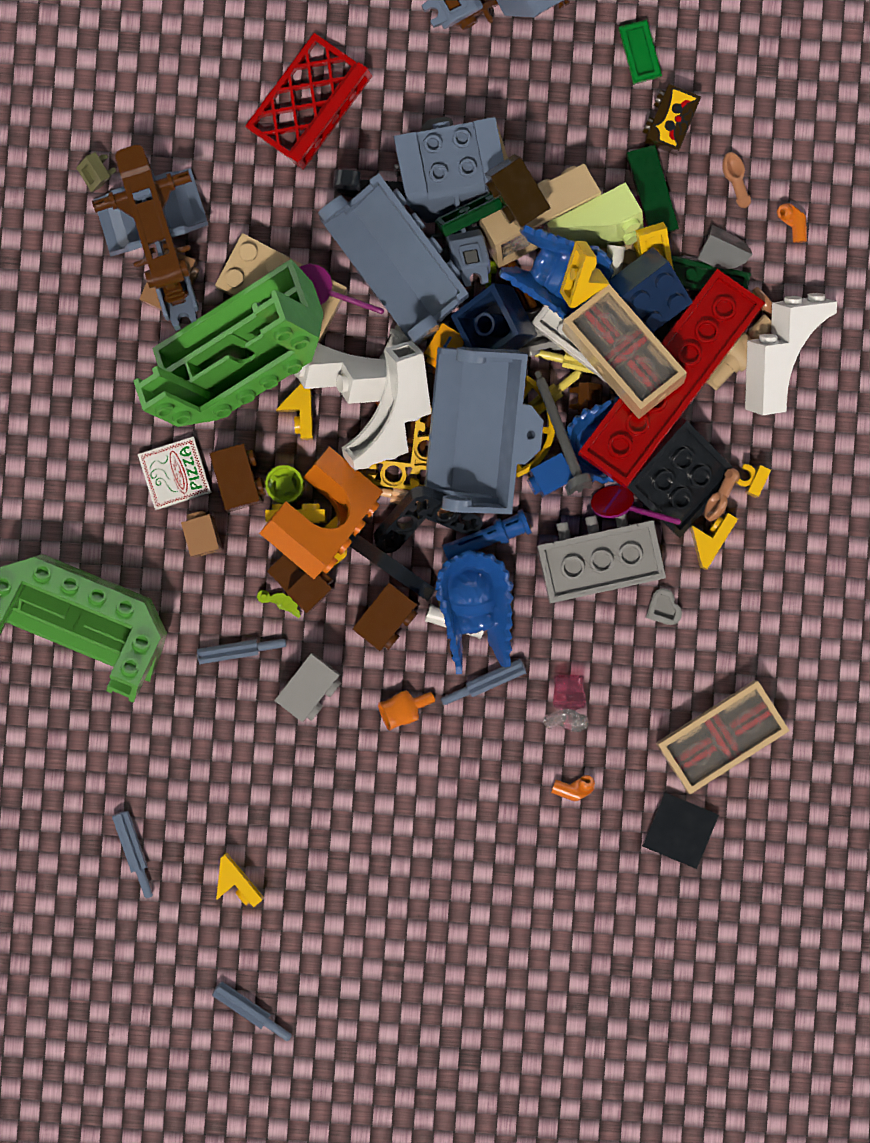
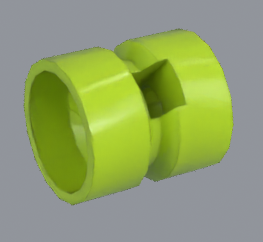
M279 465L268 473L265 480V489L274 501L280 504L285 502L292 504L303 496L305 481L294 467Z

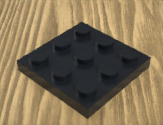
M681 417L628 486V489L650 511L680 519V524L664 520L660 521L677 537L681 538L705 511L709 498L718 492L725 478V472L733 467L687 420Z

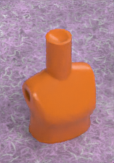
M405 690L385 701L378 702V708L385 726L390 731L398 726L407 725L419 720L418 709L434 703L435 698L431 691L413 698Z

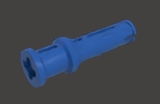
M523 509L518 510V514L506 519H495L494 525L443 544L442 547L447 559L450 560L452 557L461 555V553L468 550L478 551L497 542L507 544L509 539L524 533L527 535L532 534Z

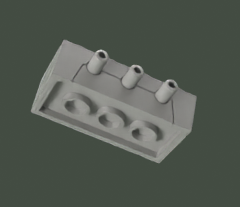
M624 514L620 517H615L616 529L600 532L597 516H589L585 518L588 535L571 538L568 522H562L557 524L560 541L536 546L549 604L666 578L653 520L629 525L627 515Z

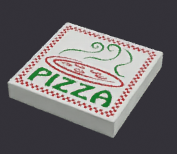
M194 437L138 454L155 510L212 493Z

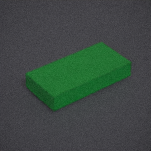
M647 19L618 27L633 85L661 78L662 74Z

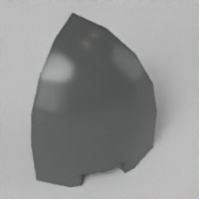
M711 225L705 237L707 240L699 252L698 260L725 270L743 265L753 254L748 245L741 239L719 227Z

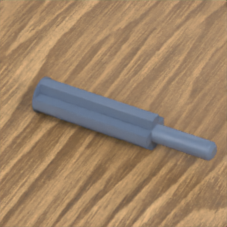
M255 639L197 648V659L201 665L259 655L258 651L283 648L287 646L286 639L259 643Z
M519 658L511 662L509 667H500L467 682L466 687L442 697L441 701L443 705H448L470 694L472 697L477 696L521 675L527 674L526 668Z
M129 811L119 812L113 815L112 819L131 873L136 872L144 897L146 899L153 896L144 870L148 866Z
M221 981L214 989L212 994L214 998L258 1028L262 1029L265 1026L285 1041H289L292 1037L291 1033L269 1019L271 1014Z

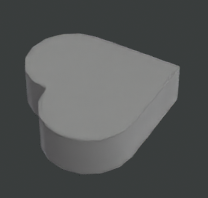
M662 588L653 593L645 618L666 625H674L680 621L682 611L674 603V594L670 590Z

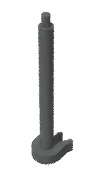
M540 371L535 372L537 387L573 477L565 486L567 495L569 496L575 491H578V493L582 492L584 488L591 489L593 484L589 473L582 474L546 379L542 377Z

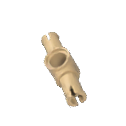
M763 314L747 333H743L707 381L714 390L717 391L734 372L737 374L739 370L743 372L746 369L747 340L759 339L761 334H769L771 332V320Z

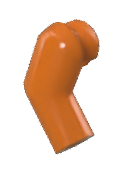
M790 203L780 205L777 209V216L792 228L793 243L807 242L806 215Z
M583 775L571 784L556 779L551 793L571 801H579L593 792L595 781L590 775Z

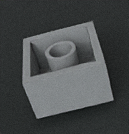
M311 653L274 701L302 723L307 718L312 721L323 707L319 703L325 694L331 697L340 686L341 682L337 679L341 674L317 655Z

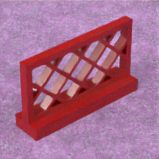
M313 33L245 127L304 170L373 76L363 64L357 63L316 33ZM318 43L325 48L327 59L311 62L310 52ZM330 53L335 55L336 58H331ZM345 62L351 67L345 76L334 78L332 64ZM328 65L330 79L314 82L312 68ZM308 69L309 83L293 85L292 76L297 70ZM331 85L332 94L328 100L316 102L315 87ZM310 88L312 103L296 105L294 91ZM290 92L292 106L276 109L275 99L277 96ZM313 108L314 119L311 123L299 125L297 111ZM293 112L295 126L279 129L277 115ZM273 115L275 130L262 132L255 127L262 117ZM296 132L297 142L289 151L281 145L280 134ZM274 135H275V136H276V141L273 140V139H272L271 137H269V136H274Z

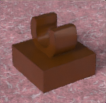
M579 383L578 387L570 389V393L578 394V403L569 404L570 409L578 410V412L582 413L584 408L592 409L595 404L602 405L603 385Z

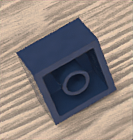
M653 247L608 280L612 288L652 333L693 303L669 261Z
M493 283L451 315L466 347L519 350L538 335L512 285Z

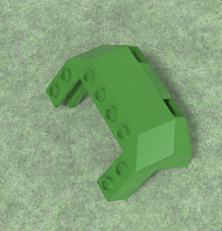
M290 259L204 314L197 321L187 325L153 347L158 366L152 368L153 374L145 380L137 378L133 381L143 411L177 427L216 421L228 417L233 410L243 404L252 402L257 395L267 389L274 388L278 385V382L289 375L301 371L302 367L312 362L319 341L324 314L313 282Z
M44 554L0 567V635L6 623H9L112 666L113 669L109 677L111 679L106 691L111 694L113 691L128 697V701L134 703L144 680L150 682L167 636V632L151 598Z

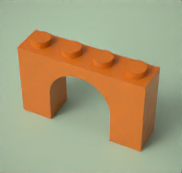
M330 446L314 462L303 478L331 502L338 517L337 528L319 527L305 518L288 502H285L259 532L261 536L313 579L322 571L327 574L338 561L334 556L337 553L342 555L352 543L349 536L351 534L356 536L365 526L366 522L362 519L365 515L369 518L380 506L377 499L383 493L379 487L360 471H355Z

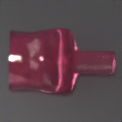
M584 675L554 676L553 707L564 711V729H576V710L586 707Z

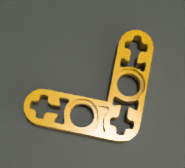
M420 418L415 422L411 461L393 459L379 462V464H383L380 472L381 480L375 479L378 473H368L367 478L376 486L407 490L417 486H425L421 485L420 480L417 478H410V484L405 483L407 477V467L412 468L410 474L416 475L421 470H426L427 456L421 455L418 451V444L421 441H429V434L419 435V430L422 432L426 431V421ZM373 464L369 468L377 470L378 464ZM389 466L399 467L402 471L401 479L395 482L390 481L386 477V469Z

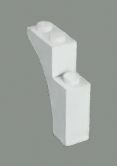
M809 293L808 298L786 296L784 301L772 302L771 334H761L759 339L747 340L746 410L760 415L787 411L788 386L797 356L813 331L822 322L837 313V301L825 298L823 293Z
M412 340L384 349L386 381L380 403L364 429L342 447L344 459L355 471L366 469L373 464L385 460H393L400 455L409 453L405 422L416 421L423 416L431 414L424 353Z
M318 343L312 362L302 367L301 371L294 375L299 379L304 389L337 387L348 404L379 402L382 398L386 381V359L354 356Z

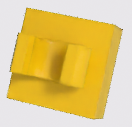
M743 464L741 468L749 472L750 478L747 481L739 479L735 483L741 487L748 486L745 493L757 498L771 470L761 465L757 466L755 470L751 465Z

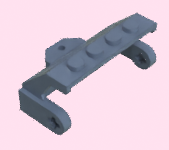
M378 173L369 180L370 184L347 203L344 197L340 195L325 205L318 212L320 221L349 258L375 297L387 309L407 338L418 346L439 330L438 323L467 299L469 293L457 278L461 274L451 260L446 263L439 253L443 250L433 236L428 239L422 232L425 225L414 212L410 215L405 209L404 205L407 204V201L398 189L392 191Z
M438 347L425 486L447 494L443 496V510L462 513L512 514L517 464L529 462L541 450L544 421L531 405L523 404L528 354L518 350Z

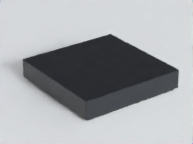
M664 792L642 847L697 869L719 814Z

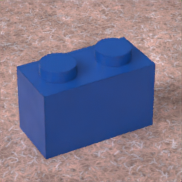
M561 452L530 469L528 473L531 477L527 479V482L534 495L540 493L542 498L567 485V482L573 477L567 461Z

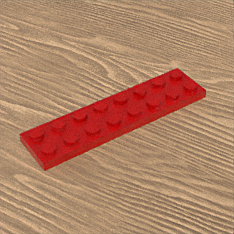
M717 269L693 300V303L690 304L661 342L687 372L684 383L640 419L619 398L580 449L578 455L627 489L762 310L765 302Z

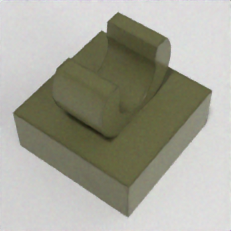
M96 152L87 155L76 168L91 193L100 189L116 172L115 167L110 170H106L103 163L108 158L107 154H102L98 157Z

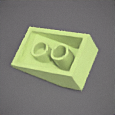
M625 182L548 222L547 229L548 233H553L555 236L559 235L573 241H586L588 245L599 246V248H607V245H631L637 242L635 230L643 228V211Z

